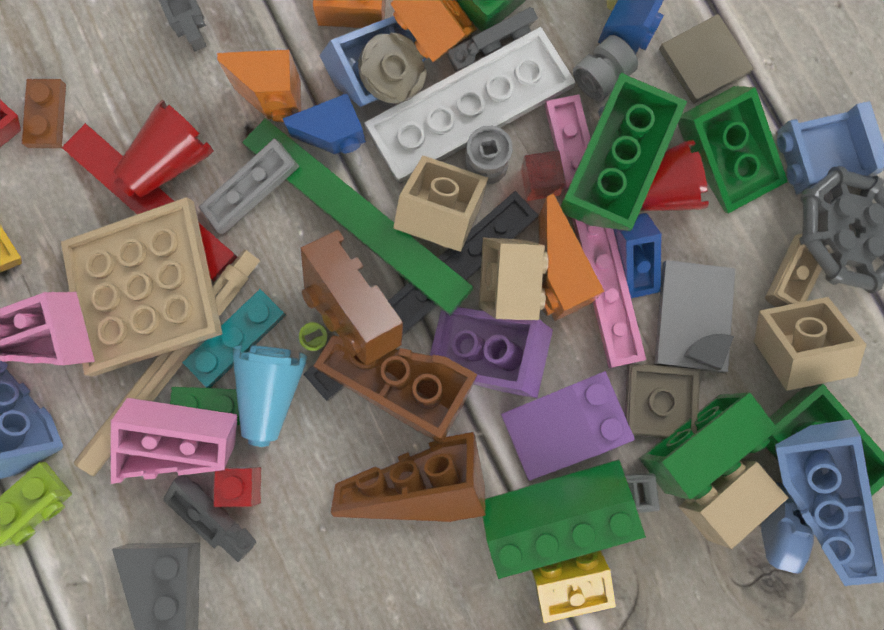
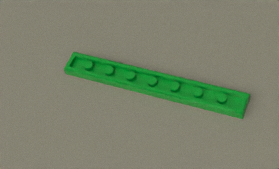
M264 118L242 142L244 146L256 155L274 138L278 140L299 165V168L285 180L451 316L471 293L473 286L408 233L394 229V222L269 120Z

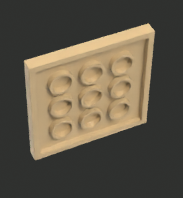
M186 197L61 241L69 292H77L95 362L82 363L84 375L93 377L222 335L194 201Z

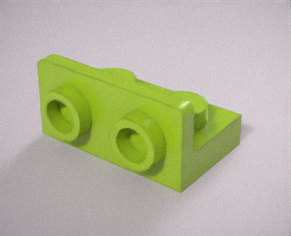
M39 462L0 496V547L12 544L19 546L25 543L36 533L34 527L42 520L48 521L65 508L63 502L72 493L46 462Z

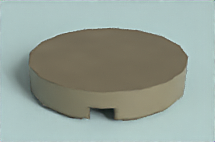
M391 32L390 34L375 35L363 47L358 59L359 76L364 87L375 98L386 103L400 104L413 98L423 88L427 70L426 67L424 68V57L417 50L415 43L400 33Z

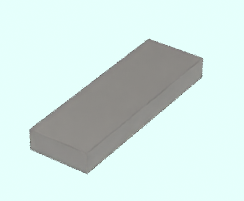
M274 138L199 206V209L216 231L224 235L298 169L299 165L282 144Z

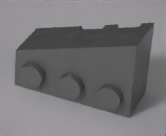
M200 542L133 543L112 549L135 630H198Z

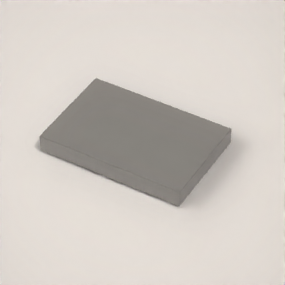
M670 260L663 262L654 365L700 369L719 373L728 372L729 351L721 370H715L684 356L690 346L703 337L712 334L731 335L735 268Z

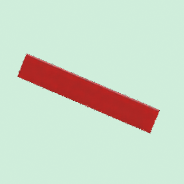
M86 123L61 147L137 215L175 202L159 187L143 197H139L136 193L129 197L114 183L118 178L114 170L123 155ZM199 223L210 278L215 282L229 264L231 265L238 256Z

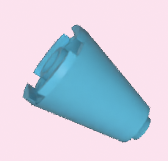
M242 345L233 347V363L241 436L248 439L249 445L266 447L269 446L270 441L278 439L305 368L307 355L299 352V359L290 357L291 350L251 345L250 352H241Z

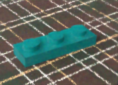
M259 289L221 325L222 335L205 340L182 363L206 388H211L234 366L233 347L242 345L241 352H249L250 346L256 345L286 314Z

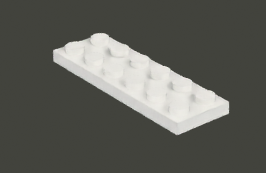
M539 27L421 91L410 100L402 102L364 122L365 128L398 184L410 178L422 155L442 161L467 147L469 136L476 129L491 125L501 128L545 104L546 101L552 100L574 88L576 82L543 29Z

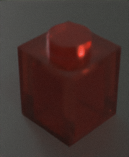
M556 150L524 156L521 174L526 201L547 198L551 194L560 196L566 184L560 151Z

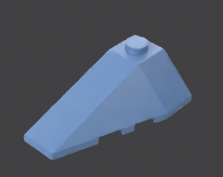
M394 16L330 40L319 55L334 86L344 94L348 93L349 98L360 107L378 100L364 87L359 76L358 59L363 47L375 35L390 34L391 32L400 33L413 42L416 41L410 30H404L397 23Z
M0 361V479L15 476L63 448L50 413L44 407L39 408L29 396L30 390L24 383L19 384L6 369L8 364Z
M852 420L810 425L776 444L775 448L782 483L799 508L807 525L810 526L844 586L883 583L884 564L862 440Z

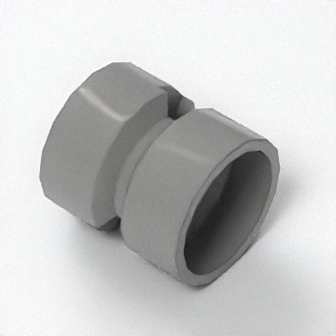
M609 35L593 50V55L588 54L573 68V76L578 86L586 95L595 101L601 102L611 93L620 73L630 76L638 69V60L634 51L624 40L615 35Z
M493 125L482 126L476 129L469 136L467 142L466 170L488 177L487 184H494L500 181L506 175L513 151L509 135L503 129Z

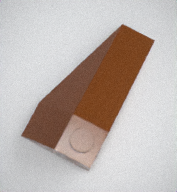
M332 335L314 364V368L441 445L458 417L478 375L447 357L414 353L412 350L403 348L394 349L366 366L357 355L352 356L345 348L342 338Z
M474 432L448 436L442 445L435 441L429 442V449L411 457L409 452L398 456L399 462L386 468L373 467L336 483L331 507L332 516L452 522L486 516L485 484Z

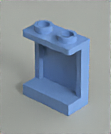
M870 101L856 104L845 113L798 123L797 119L789 120L777 131V146L779 151L784 154L787 163V179L794 186L796 195L802 194L805 189H811L828 175V171L832 167L843 166L847 171L869 177L876 176L884 171V142Z

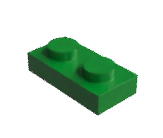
M171 387L170 404L237 414V425H240L236 389Z

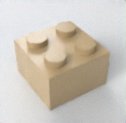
M422 155L399 195L393 228L461 252L479 213L488 177Z
M483 237L478 307L495 319L539 320L540 310L544 309L546 301L545 290L542 288V277L548 269V254L545 251V245L524 239Z
M829 297L759 311L754 343L786 391L856 377L858 375L867 344Z
M740 461L741 466L735 472L724 477L721 475L711 483L713 488L708 494L697 500L693 498L691 500L685 499L679 506L708 541L733 549L789 498L759 463L755 461Z

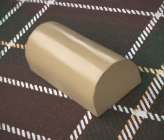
M802 234L794 236L765 296L766 301L775 307L807 301L822 270L807 247L800 244L799 238L802 237Z

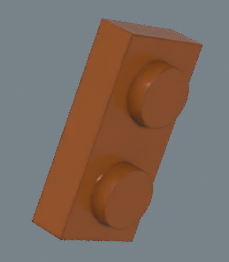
M61 79L26 80L22 144L27 148L62 147L66 84Z

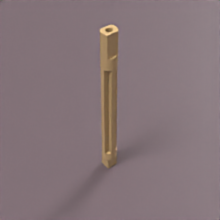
M245 249L232 265L229 264L212 285L219 316L248 281V276L260 262L259 259ZM198 343L156 356L78 455L74 465L89 475L95 476L111 456V420L125 400L133 398L153 402Z

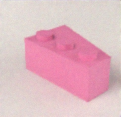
M127 398L111 420V484L122 483L124 478L143 476L144 480L155 479L158 474L177 472L178 476L225 470L235 446L237 414Z

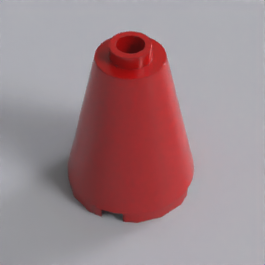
M161 100L156 104L115 168L114 173L118 178L114 183L129 197L134 193L139 197H143L205 160L214 150L208 142L203 144L198 139L200 133L172 106H167L164 100Z
M694 140L684 141L666 150L640 211L702 210L708 208L709 200L701 201V193L708 192L699 151L691 153L690 150L695 145Z

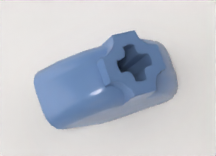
M776 482L789 498L761 524L766 558L775 568L798 574L803 571L810 558L815 535L810 526L807 525L783 483Z

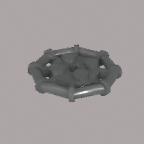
M843 166L832 167L828 171L827 176L811 189H805L802 192L800 200L803 203V230L799 241L801 245H805L825 272V279L832 285L838 283L862 288L868 293H875L880 291L884 284V264L876 271H874L872 262L877 257L884 262V180L877 175L869 177L847 171ZM847 185L862 189L860 195L849 193ZM831 190L834 199L829 204L824 201V195ZM850 224L855 228L856 236L854 231L849 229ZM829 245L833 253H829L825 246ZM845 266L856 267L857 272L848 271Z

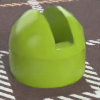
M318 322L306 323L299 332V342L307 350H319L327 342V330ZM318 329L321 330L322 335L308 342L306 341L304 336Z

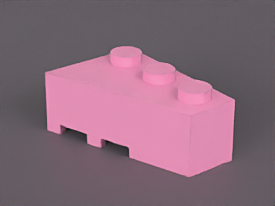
M43 292L0 308V361H18L33 364L48 363L63 366L95 362L77 292Z

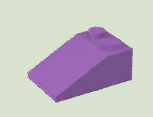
M460 307L450 316L441 309L430 356L434 354L447 357L478 374L473 385L505 393L538 398L553 329L540 319H495L485 311Z
M606 371L501 414L528 481L635 440Z

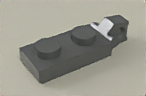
M159 0L169 25L176 32L178 38L185 35L194 52L207 47L199 28L206 26L197 0Z
M529 7L449 50L447 56L454 70L459 71L473 64L476 54L481 51L484 56L497 51L502 47L500 41L510 36L515 41L530 33V26L538 19L534 8Z
M180 475L173 480L163 498L164 502L214 549L219 545L237 562L241 561L256 544V540L247 529L241 528L223 507H214V501L203 492L201 486L191 481L186 475Z

